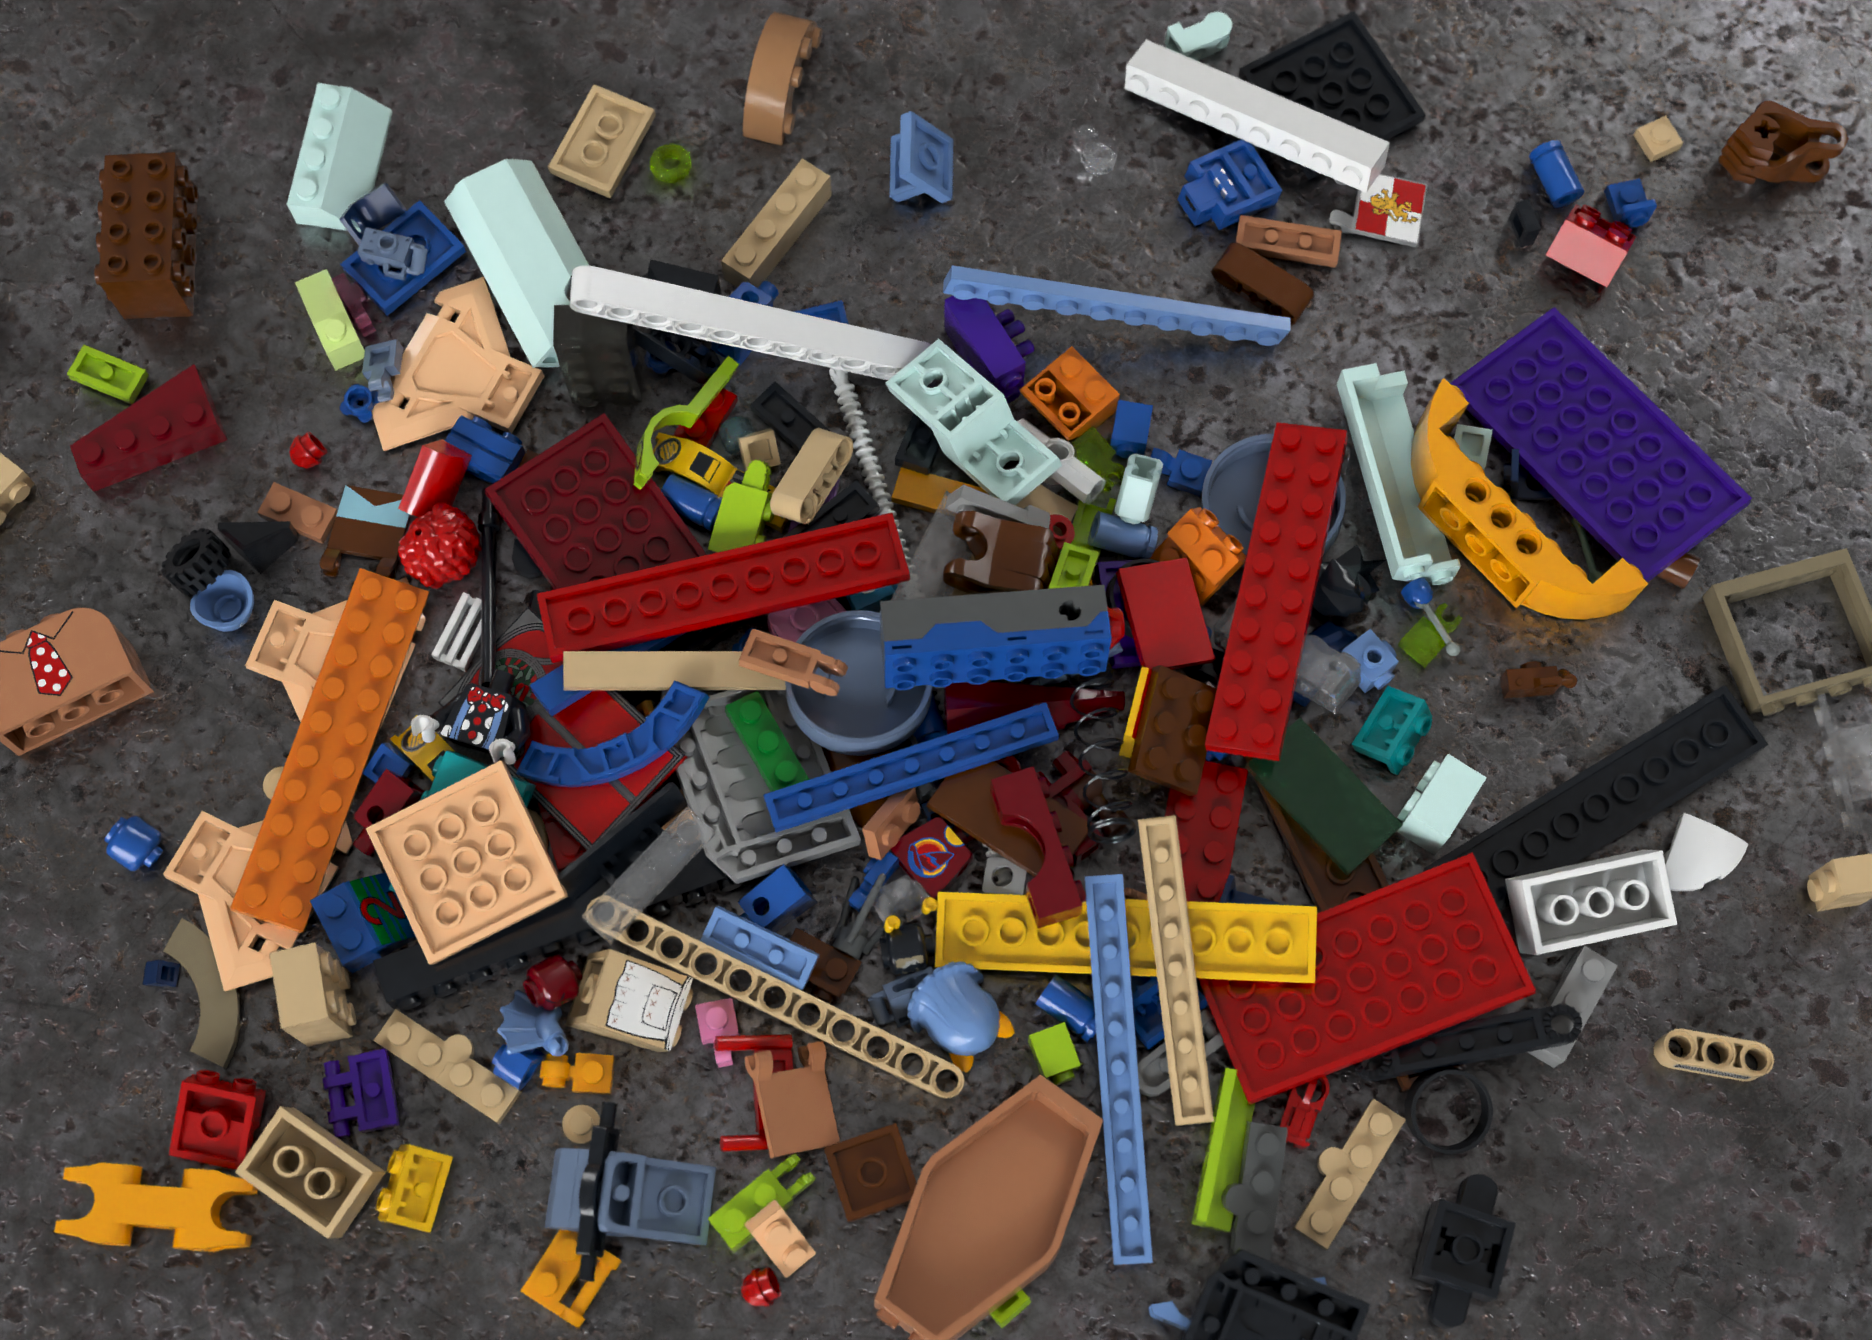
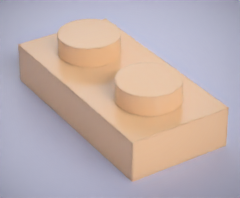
M775 1199L744 1224L785 1278L789 1277L816 1254Z

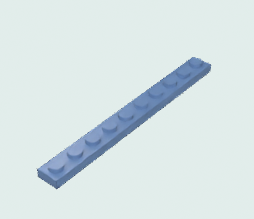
M953 265L943 282L944 294H951L962 300L977 298L988 300L991 304L995 305L1010 303L1022 305L1028 310H1056L1061 315L1082 314L1100 321L1108 319L1121 320L1132 326L1142 324L1158 326L1161 330L1172 331L1180 329L1191 331L1192 334L1198 336L1213 334L1224 336L1225 339L1231 341L1242 339L1257 341L1258 344L1264 346L1279 344L1290 332L1291 318Z
M1123 874L1085 877L1113 1261L1114 1265L1153 1263Z

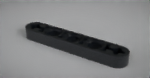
M572 275L564 289L565 295L569 301L571 295ZM593 316L697 383L706 384L720 366V360L717 355L691 337L649 328L650 333H644L634 324ZM671 341L680 348V352L671 351L667 348L665 342ZM687 354L691 355L689 359L685 357ZM699 364H704L706 366L705 369L702 368Z

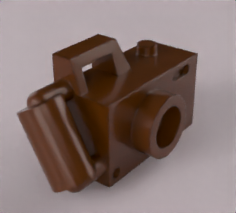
M1538 661L1521 664L1520 669H1506L1500 677L1503 699L1553 695L1560 686L1564 685L1566 688H1573L1577 684L1576 676L1567 669L1557 671V666L1542 667V663Z

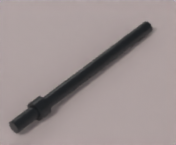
M486 488L482 490V512L478 515V530L482 532L481 685L488 688L496 669V532L500 530V516L496 513L495 506L485 494Z

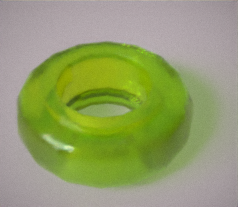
M674 143L658 147L650 158V169L654 177L665 183H677L683 180L689 174L692 167L691 156L688 151L681 145ZM668 158H676L680 161V164L673 169H666L661 166L662 162Z

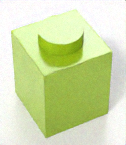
M1065 1022L1029 1035L1028 1044L1040 1075L1049 1081H1053L1054 1085H1060L1075 1078L1074 1072L1079 1071L1081 1064Z

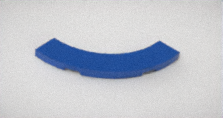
M674 680L658 706L645 718L646 721L627 734L625 732L618 737L598 744L596 747L585 749L554 747L532 740L516 774L537 783L560 787L593 786L628 776L655 761L674 746L696 721L710 697L704 692Z

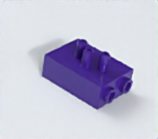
M954 295L945 299L944 330L962 359L1003 393L1007 403L1016 400L1021 395L1020 389L1024 385L1026 362L1023 357L1035 350L1031 340L1027 339L1016 346L1011 340L1025 332L1023 322L1021 320L1014 321L1015 316L1010 309L995 315L987 301L983 299L972 298L962 300L954 297Z

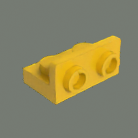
M401 1144L398 1151L394 1150L389 1159L387 1172L391 1173L387 1189L382 1188L376 1202V1211H380L378 1220L431 1233L453 1157L414 1145Z

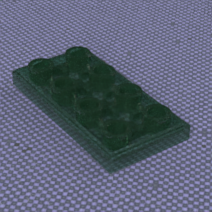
M1301 718L1286 729L1280 761L1253 758L1245 766L1347 876L1403 826Z

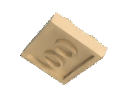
M593 85L548 166L549 173L611 199L656 117L655 109Z

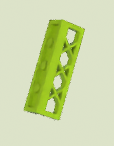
M1225 1068L1220 1075L1213 1111L1214 1121L1211 1122L1191 1222L1194 1225L1228 1233L1231 1231L1234 1214L1224 1208L1222 1193L1227 1186L1239 1183L1246 1123L1252 1122L1255 1103L1248 1104L1236 1075L1237 1070Z

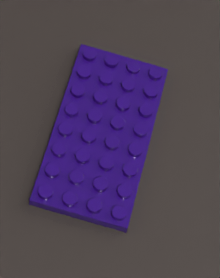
M1555 307L1450 383L1457 386L1469 402L1466 410L1484 428L1492 429V436L1511 455L1512 449H1519V463L1617 561L1624 558L1629 564L1636 566L1647 582L1747 507L1752 500L1723 469Z

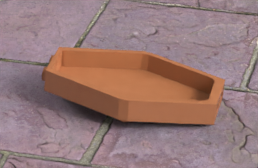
M1039 1075L933 1154L922 1169L876 1293L874 1307L879 1310L876 1316L893 1329L897 1325L901 1326L910 1333L908 1340H957L1045 1272L1057 1257L1103 1119L1048 1079Z

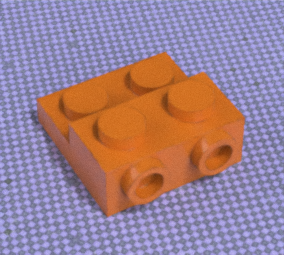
M1197 507L1191 508L1167 533L1168 537L1153 552L1150 559L1162 562L1187 557L1199 603L1202 607L1245 563L1247 556L1242 552L1244 549L1242 544L1234 536L1226 535L1218 526L1219 520L1210 510Z

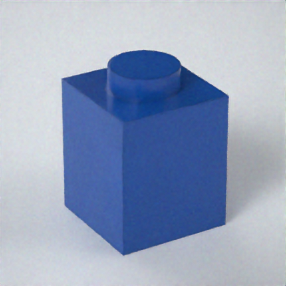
M1118 400L1109 452L1116 453L1118 456L1129 459V456L1135 453L1145 454L1153 405Z

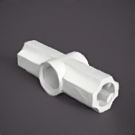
M1024 418L1020 419L1018 423L1059 457L1062 464L1058 470L1043 482L1051 485L1060 484L1083 503L1088 505L1092 503L1104 489L1106 480L1074 457L1075 450L1070 442L1062 438H1050Z

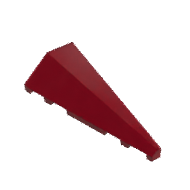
M960 682L944 687L945 735L1045 702L1048 705L1057 730L1065 728L1066 724L1080 720L1084 716L1073 710L1070 705V696L1076 688L986 682L979 685ZM1080 689L1075 694L1073 703L1080 712L1085 714L1106 707L1117 708L1121 711L1125 707V692ZM1106 711L1098 712V713H1095V714H1093V715L1097 716V714H1100V713H1103V712H1106ZM1087 717V718L1085 719V721H1089V720H1092V719H1094V718H1088V717Z

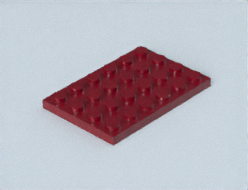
M605 413L485 489L487 497L554 590L707 555L652 478L649 479L641 490L633 485L636 456Z

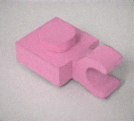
M733 998L695 1005L702 1044L713 1043L718 1068L732 1066L731 1051H716L715 1037L739 1035Z

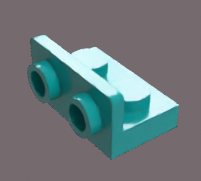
M1387 685L1352 742L1354 750L1386 763L1389 771L1398 775L1403 766H1407L1411 762L1414 748L1420 738L1425 736L1431 728L1433 716L1426 701Z

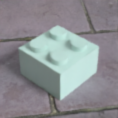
M1450 754L1446 755L1441 764L1434 760L1416 787L1421 793L1415 790L1397 818L1403 822L1397 832L1435 856L1453 833L1487 777Z

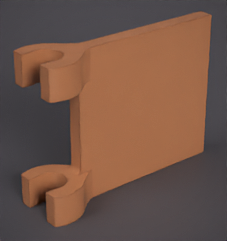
M823 1041L798 1047L800 1062L804 1066L803 1068L772 1073L773 1058L770 1050L757 1052L754 1055L745 1057L747 1072L753 1079L756 1087L770 1158L824 1148L840 1142L825 1074L826 1048Z

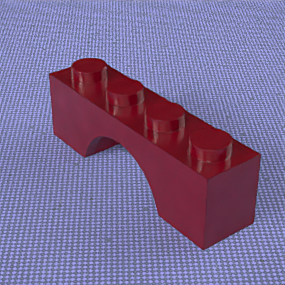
M1033 766L991 779L990 793L1001 825L1015 826L1027 831L1037 840L1043 852V866L1026 886V897L1037 929L1080 916L1083 907L1082 903L1087 901L1081 881H1074L1070 870L1071 867H1074L1071 851L1068 845H1061L1057 834L1062 832L1061 823L1055 810L1050 812L1045 800L1050 798L1045 778L1043 776L1038 778Z

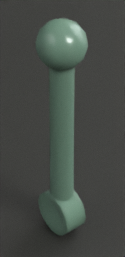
M1572 517L1571 524L1577 528L1590 572L1587 577L1593 584L1602 576V573L1596 570L1584 527Z

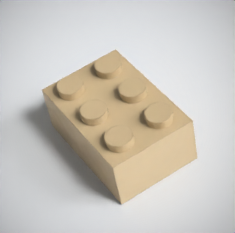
M316 942L269 953L281 1029L307 1047L353 1037L351 1026L356 1025V1015L353 1004L347 1003L345 989L350 988V978L348 970L345 967H341L338 959H334L329 952H326Z
M280 1107L235 1173L327 1239L342 1238L386 1172L296 1108Z

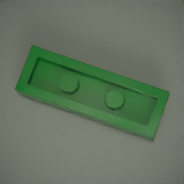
M758 691L725 706L727 717L771 792L809 780Z

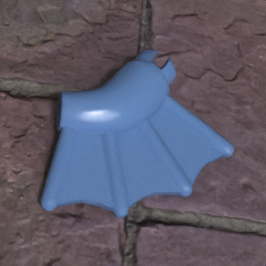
M516 990L514 992V1000L500 1008L504 1021L497 1029V1032L507 1043V1054H514L538 1047H543L556 1057L565 1054L569 1048V1042L558 1023L562 1016V1010L559 1007L551 1011L545 1010L541 1006L536 1008L525 993Z

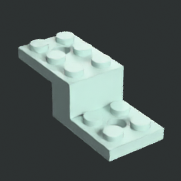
M940 339L936 340L886 382L889 391L932 429L942 452L993 497L1016 505L1062 466L1059 457L1014 419L1004 394ZM935 379L943 380L937 387H927ZM1011 460L1019 461L1015 468L1010 470L1003 469L1007 462Z

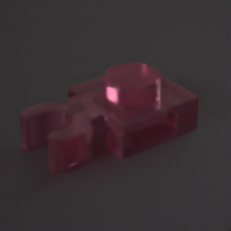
M344 272L332 278L333 284L363 337L376 332L372 321L361 302L366 300V297L357 281L350 284Z

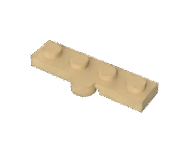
M395 1009L373 1040L499 1125L521 1094L520 1090L473 1060L475 1048L466 1036L453 1035L444 1041L397 1009Z
M1373 1098L1341 1149L1330 1147L1319 1155L1317 1168L1324 1179L1296 1222L1293 1230L1325 1251L1328 1250L1406 1119Z

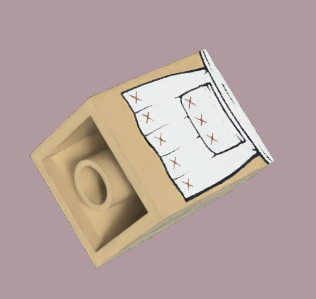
M612 949L589 953L582 971V980L579 981V994L573 999L565 1025L656 1052L670 1051L671 1047H674L679 1041L682 1026L679 1025L683 1010L685 1011L689 1007L693 997V989L690 988L693 978Z

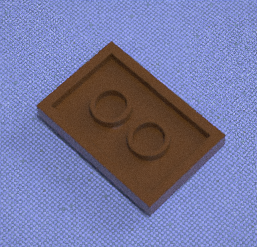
M1164 666L1153 667L1128 772L1188 796L1196 795L1207 754L1205 740L1217 689Z

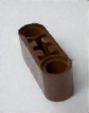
M1231 243L1211 270L1213 278L1219 284L1269 315L1291 318V325L1297 322L1314 298V293L1307 284L1240 243Z

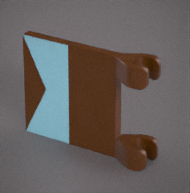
M345 485L330 539L320 560V568L323 569L325 576H338L342 553L381 560L377 566L376 574L395 580L399 559V541L406 535L411 514L398 509L403 495Z

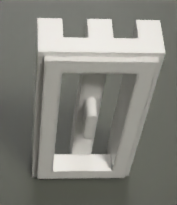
M465 592L462 593L431 654L434 659L464 672L467 671L481 643V620L460 661L455 658L481 610V599L477 597L476 599L472 598L470 594ZM468 606H471V608H470V610H469V612H468V614H467V616H466V618H465V620H464V622H463V624H462V626H461V628H460V630H459V632H458V634H457V636H456V638H455V640H454V642H453V644H452V646H451V648H450L448 654L445 655V652H446V650H447V648H448V646H449V644H450V642H451V640H452V638H453V636H454V634H455V632H456V630H457V628H458V626H459V624H460V622H461V620H462V618H463V616H464V614H465V612H466Z

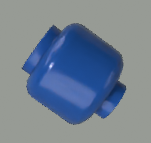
M132 816L128 819L121 817L104 839L108 843L106 848L107 855L130 871H136L143 865L151 868L163 852L158 847L162 839L161 832L138 816Z

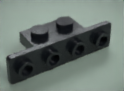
M673 782L668 783L661 790L657 791L648 801L628 815L603 838L596 841L591 848L574 862L568 864L557 875L560 883L572 900L577 898L601 877L623 898L680 850L676 842L661 828L687 807L685 798Z

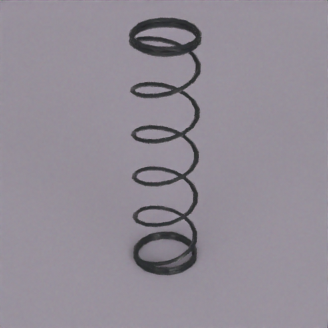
M1107 663L1106 668L1109 670V673L1104 677L1089 681H1078L1072 679L1071 674H1066V679L1069 683L1078 687L1070 696V705L1073 710L1084 716L1075 725V737L1082 744L1089 746L1082 752L1078 760L1080 769L1093 777L1083 788L1082 795L1086 802L1098 808L1087 820L1088 837L1097 843L1114 844L1131 838L1136 833V824L1132 820L1123 817L1101 819L1092 825L1091 820L1101 810H1125L1130 808L1133 803L1121 800L1099 806L1088 800L1086 790L1089 784L1097 778L1104 780L1120 779L1125 777L1128 772L1125 769H1112L1095 775L1084 769L1082 757L1091 748H1117L1124 741L1120 738H1107L1094 744H1089L1079 737L1078 726L1087 717L1094 719L1111 718L1116 716L1119 710L1113 707H1106L1085 714L1080 712L1073 703L1075 694L1082 687L1102 689L1114 684L1115 681L1111 678L1113 668L1111 664ZM1108 680L1111 681V683H1109V684L1101 685V684L1107 682ZM1102 711H1116L1113 714L1104 716L1093 715ZM1110 741L1120 742L1118 744L1110 746H1098L1099 744ZM1116 772H1123V773H1124V774L1118 775V776H1104V775H1107V774H1110V773H1116ZM1117 804H1129L1123 807H1110ZM1110 824H1125L1132 827L1129 832L1115 837H1102L1093 832L1097 828Z

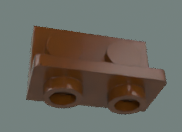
M796 928L790 940L820 954L806 984L807 987L812 989L810 994L828 1004L832 1000L841 1004L857 976L862 962Z

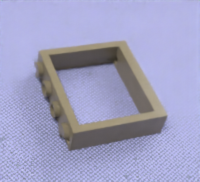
M1847 548L1712 585L1702 596L1748 715L1762 712L1763 716L1775 714L1784 709L1783 705L1793 702L1798 707L1815 702L1818 700V695L1829 693L1831 697L1840 696L1851 691V686L1863 683L1865 688L1872 687V608ZM1830 576L1867 667L1764 696L1728 604Z

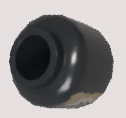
M918 923L900 925L899 929H894L890 933L885 932V937L879 938L884 968L890 967L891 972L895 975L910 974L924 970L929 965L928 957L935 956L932 934L924 935L923 927Z

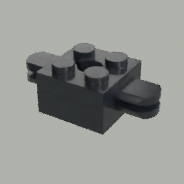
M1483 1174L1471 1175L1460 1183L1455 1203L1441 1198L1431 1203L1412 1278L1434 1285L1428 1306V1316L1435 1325L1441 1328L1449 1329L1460 1326L1465 1322L1471 1297L1484 1302L1497 1300L1516 1223L1493 1216L1498 1188L1497 1184L1490 1177Z

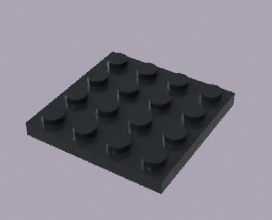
M1355 11L1241 67L1239 70V76L1243 81L1385 141L1423 122L1426 116ZM1298 164L1308 180L1321 174Z

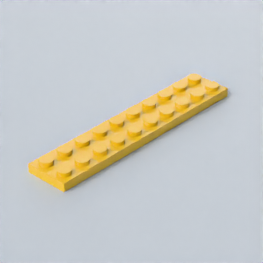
M938 892L935 967H942L949 962L961 961L966 964H972L976 969L1092 974L1086 902L1082 903L1083 907L1080 916L1037 929L1026 895ZM1125 899L1131 976L1157 977L1148 900ZM1186 901L1196 978L1315 983L1317 906Z

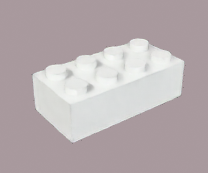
M1639 850L1505 879L1519 953L1540 955L1677 925L1662 850Z

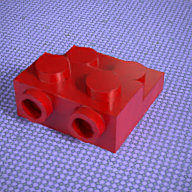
M198 1070L196 1075L192 1074L181 1082L169 1155L237 1170L251 1150L254 1131L260 1126L266 1090L256 1088L257 1082L252 1079L235 1078L233 1083L219 1080L220 1074L218 1072Z

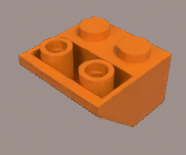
M1072 346L1020 389V393L1068 441L1092 433L1116 412L1120 394Z

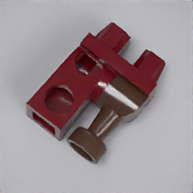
M1067 750L1052 762L1053 768L1061 776L1060 779L1051 784L1041 771L1036 774L1038 778L1042 776L1045 778L1050 798L1087 821L1088 817L1084 814V811L1091 808L1095 812L1098 809L1086 802L1082 795L1083 788L1093 777L1080 769L1078 759ZM1086 759L1082 761L1085 770L1097 775ZM1097 778L1087 787L1086 795L1092 803L1104 806L1108 804V801L1102 794V781ZM1101 810L1097 813L1100 819L1110 817L1129 819L1122 810L1116 812ZM1110 824L1102 826L1100 829L1106 837H1113L1127 825ZM1095 829V830L1093 831V832H1095L1097 835L1102 836L1101 833H1100L1097 829ZM1087 836L1073 856L1075 866L1100 849L1102 844L1092 841Z

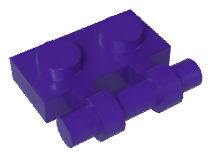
M386 1048L348 1056L349 1072H340L338 1060L324 1063L326 1077L322 1078L324 1091H328L331 1111L327 1112L329 1125H333L334 1135L337 1138L341 1139L350 1136L348 1122L357 1119L359 1132L361 1133L400 1125L389 1052ZM352 1085L355 1105L346 1107L343 1088Z

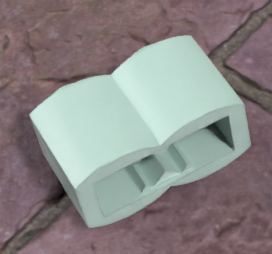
M1136 453L1129 456L1115 506V513L1120 516L1121 520L1131 524H1139L1149 519L1163 468V463L1159 459Z

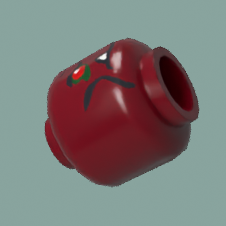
M552 955L527 970L523 987L534 1007L538 1008L541 1006L543 1009L551 1011L578 996V982L582 980V974L573 960L567 962L560 955Z

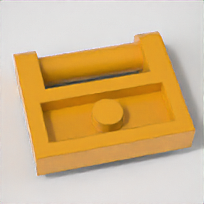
M559 1230L524 1284L521 1292L579 1329L585 1320L583 1315L611 1270L614 1269L616 1271L622 1260L604 1249L603 1257H597L599 1262L595 1268V1281L584 1284L569 1308L561 1302L579 1275L582 1255L576 1254L578 1232Z

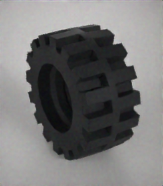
M200 528L198 531H191L189 536L185 535L182 537L179 544L175 543L172 547V552H168L165 556L167 560L163 561L161 572L180 592L188 596L189 594L195 595L199 590L202 592L207 589L208 584L212 585L216 582L215 578L223 574V568L227 567L230 562L228 560L231 558L230 549L211 530Z

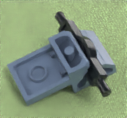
M612 1102L601 1103L599 1126H593L590 1150L558 1148L555 1150L545 1228L578 1232L576 1254L582 1255L579 1277L577 1279L579 1281H595L597 1257H603L606 1235L707 1245L709 1220L707 1218L710 1217L716 1167L617 1152L620 1130L614 1128L618 1104Z

